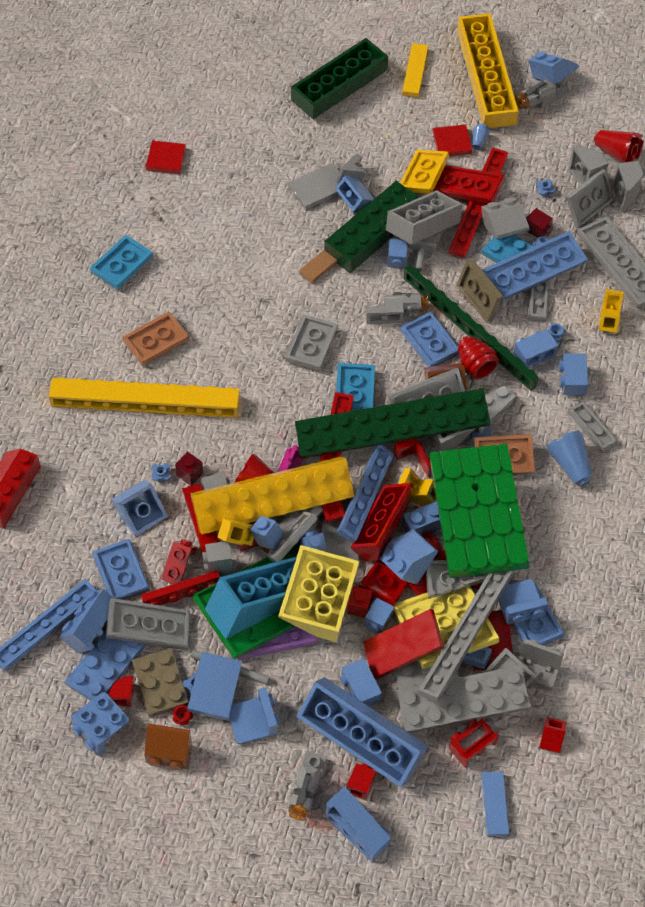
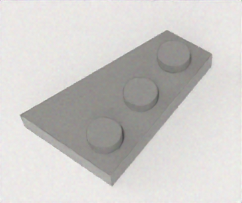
M432 560L426 570L428 599L482 583L487 574L449 578L447 561Z

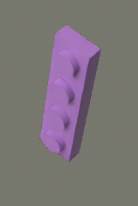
M294 627L286 631L285 634L262 644L261 647L238 657L237 660L317 644V638L298 627Z

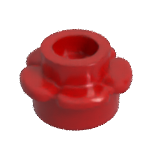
M180 705L174 709L173 721L176 724L184 726L192 720L193 713L187 711V706Z

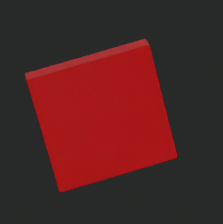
M466 124L433 128L432 133L437 151L448 152L449 156L472 154V146Z
M152 140L146 170L180 174L186 144Z
M378 560L360 582L359 588L372 590L373 597L394 606L411 582L401 580L385 563Z

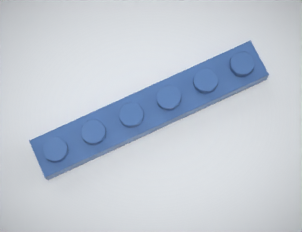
M382 445L375 446L354 492L355 497H352L337 530L339 535L352 543L359 536L394 455L393 452Z
M84 579L0 647V668L5 672L72 618L76 610L88 602V595L93 590H97Z

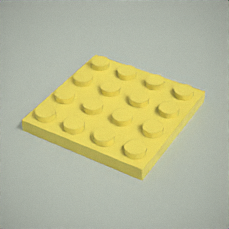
M471 587L428 599V593H424L396 603L394 605V615L400 624L424 611L434 610L443 645L445 646L475 594ZM488 618L467 654L499 643V637ZM443 648L419 659L418 661L422 669L433 666Z

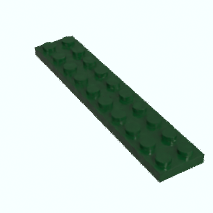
M484 388L298 420L295 421L300 457L304 459L491 426Z

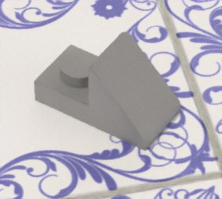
M358 153L340 168L335 181L339 183L344 176L358 178L362 182L365 171L361 169L362 164L360 162L363 157Z

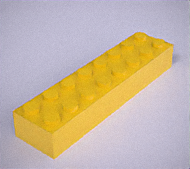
M491 13L458 17L457 34L482 124L487 125L489 128L517 125L518 108Z
M344 457L190 493L201 534L220 530L224 517L243 523L257 521L260 516L270 518L355 497L347 460Z

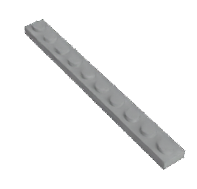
M516 570L488 573L418 690L419 696L438 703Z

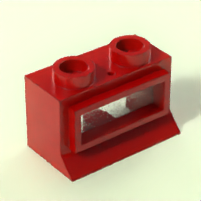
M483 718L478 722L476 720L471 721L466 726V731L462 734L457 732L450 738L449 750L464 768L468 766L469 760L476 754L478 756L482 755L489 744L492 743L494 746L498 742L499 735L490 728Z

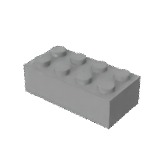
M436 190L388 211L386 231L401 238L408 244H415L460 223L462 203Z

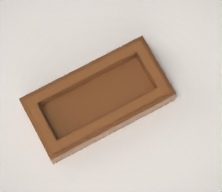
M323 250L300 269L299 274L313 284L337 264V259Z

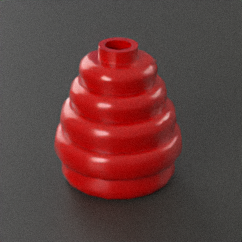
M465 336L459 341L458 352L461 364L465 367V373L471 376L472 379H482L496 369L499 359L496 356L495 350L489 347L487 343H483L472 336Z

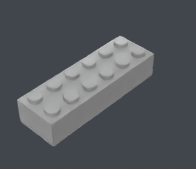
M521 665L451 679L438 703L418 695L421 685L397 690L405 731L409 734L529 710L531 707Z

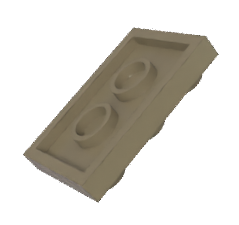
M469 259L464 265L456 286L485 322L488 323L493 320L503 295L473 259Z
M172 648L132 660L149 718L173 711L180 705H189Z

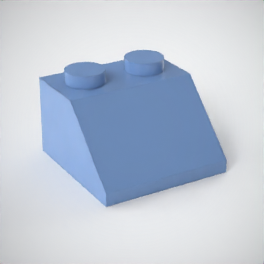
M538 52L529 59L533 78L540 80L548 78L554 84H557L579 68V65L544 52Z
M145 480L111 499L119 516L134 536L141 534L169 517L152 483Z
M411 530L390 541L380 559L401 580L418 584L438 551L416 530Z

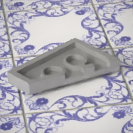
M505 386L485 394L491 425L499 414H503L515 402V396ZM486 427L475 428L474 430L481 435Z

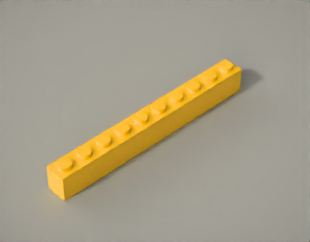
M60 377L52 378L49 400L51 407L238 418L240 392L239 389L233 387L217 388L214 386L201 387L196 385L184 386Z

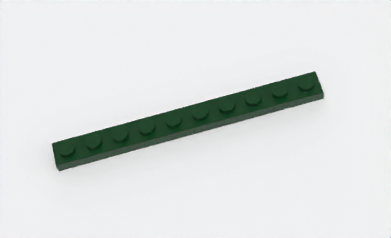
M411 265L404 268V280L465 334L469 337H475L483 343H487L489 347H492L499 359L498 363L530 391L536 388L538 382L537 374L526 367L521 359L516 358L507 347L502 346L493 335L485 331L482 325L477 324L468 313L462 311L457 303L452 302L443 291L438 290L430 280L422 276L418 269H414Z

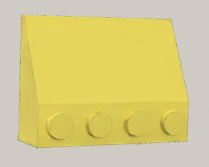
M300 545L278 617L316 637L337 642L359 561Z

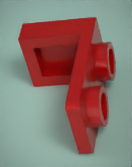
M412 439L395 444L394 456L397 460L415 454L427 477L432 475L430 458H427L425 448L421 442L419 443L417 439Z
M181 539V541H174L172 543L162 580L172 584L182 582L190 555H195L197 547L192 545V541Z

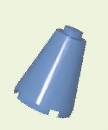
M577 430L562 435V439L559 441L555 439L546 447L575 485L584 486L590 482L592 473L582 432Z

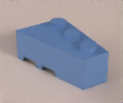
M104 589L93 590L87 597L88 602L84 606H80L74 613L76 617L72 622L69 621L64 625L60 638L77 653L92 650L94 647L92 641L96 636L100 637L103 631L101 629L108 623L109 602L113 597Z
M345 786L326 803V819L371 862L390 845L391 837L388 830L375 821L373 816L366 811Z

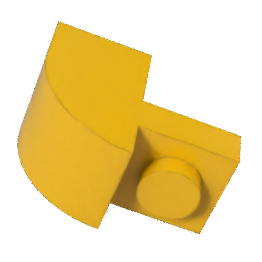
M605 289L599 330L617 333L624 291Z
M404 468L398 484L411 483L413 485L410 502L420 506L436 502L433 479H420L411 468Z
M224 517L217 537L226 542L251 546L254 537L250 530L254 525Z

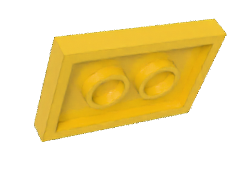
M417 149L400 183L414 193H432L449 159V153Z

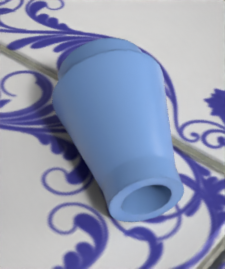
M479 123L473 128V149H482L490 133L487 125Z

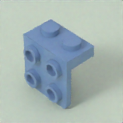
M532 579L508 584L498 599L507 625L544 616L548 606L546 598L539 597Z
M266 687L258 689V698L232 704L229 719L236 743L239 745L278 734L279 716L277 712L273 713L274 699L272 693H267Z
M105 692L99 694L71 716V729L77 737L81 736L85 740L84 744L91 752L95 751L98 756L105 751L104 742L129 723L127 715Z

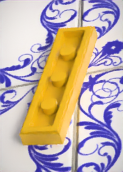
M412 43L402 95L419 98L428 45Z

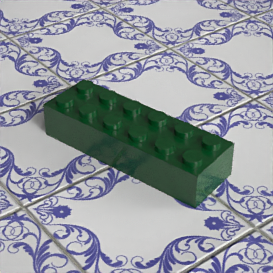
M365 38L291 86V101L309 117L315 119L388 70V55Z
M395 181L324 241V250L337 259L339 266L351 274L394 236L386 231L388 211L420 197L398 181Z

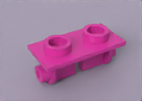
M293 445L289 449L287 448L277 472L301 466L303 459L300 457L297 445Z

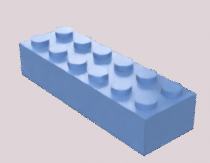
M325 677L315 681L296 716L400 787L410 781L429 747Z

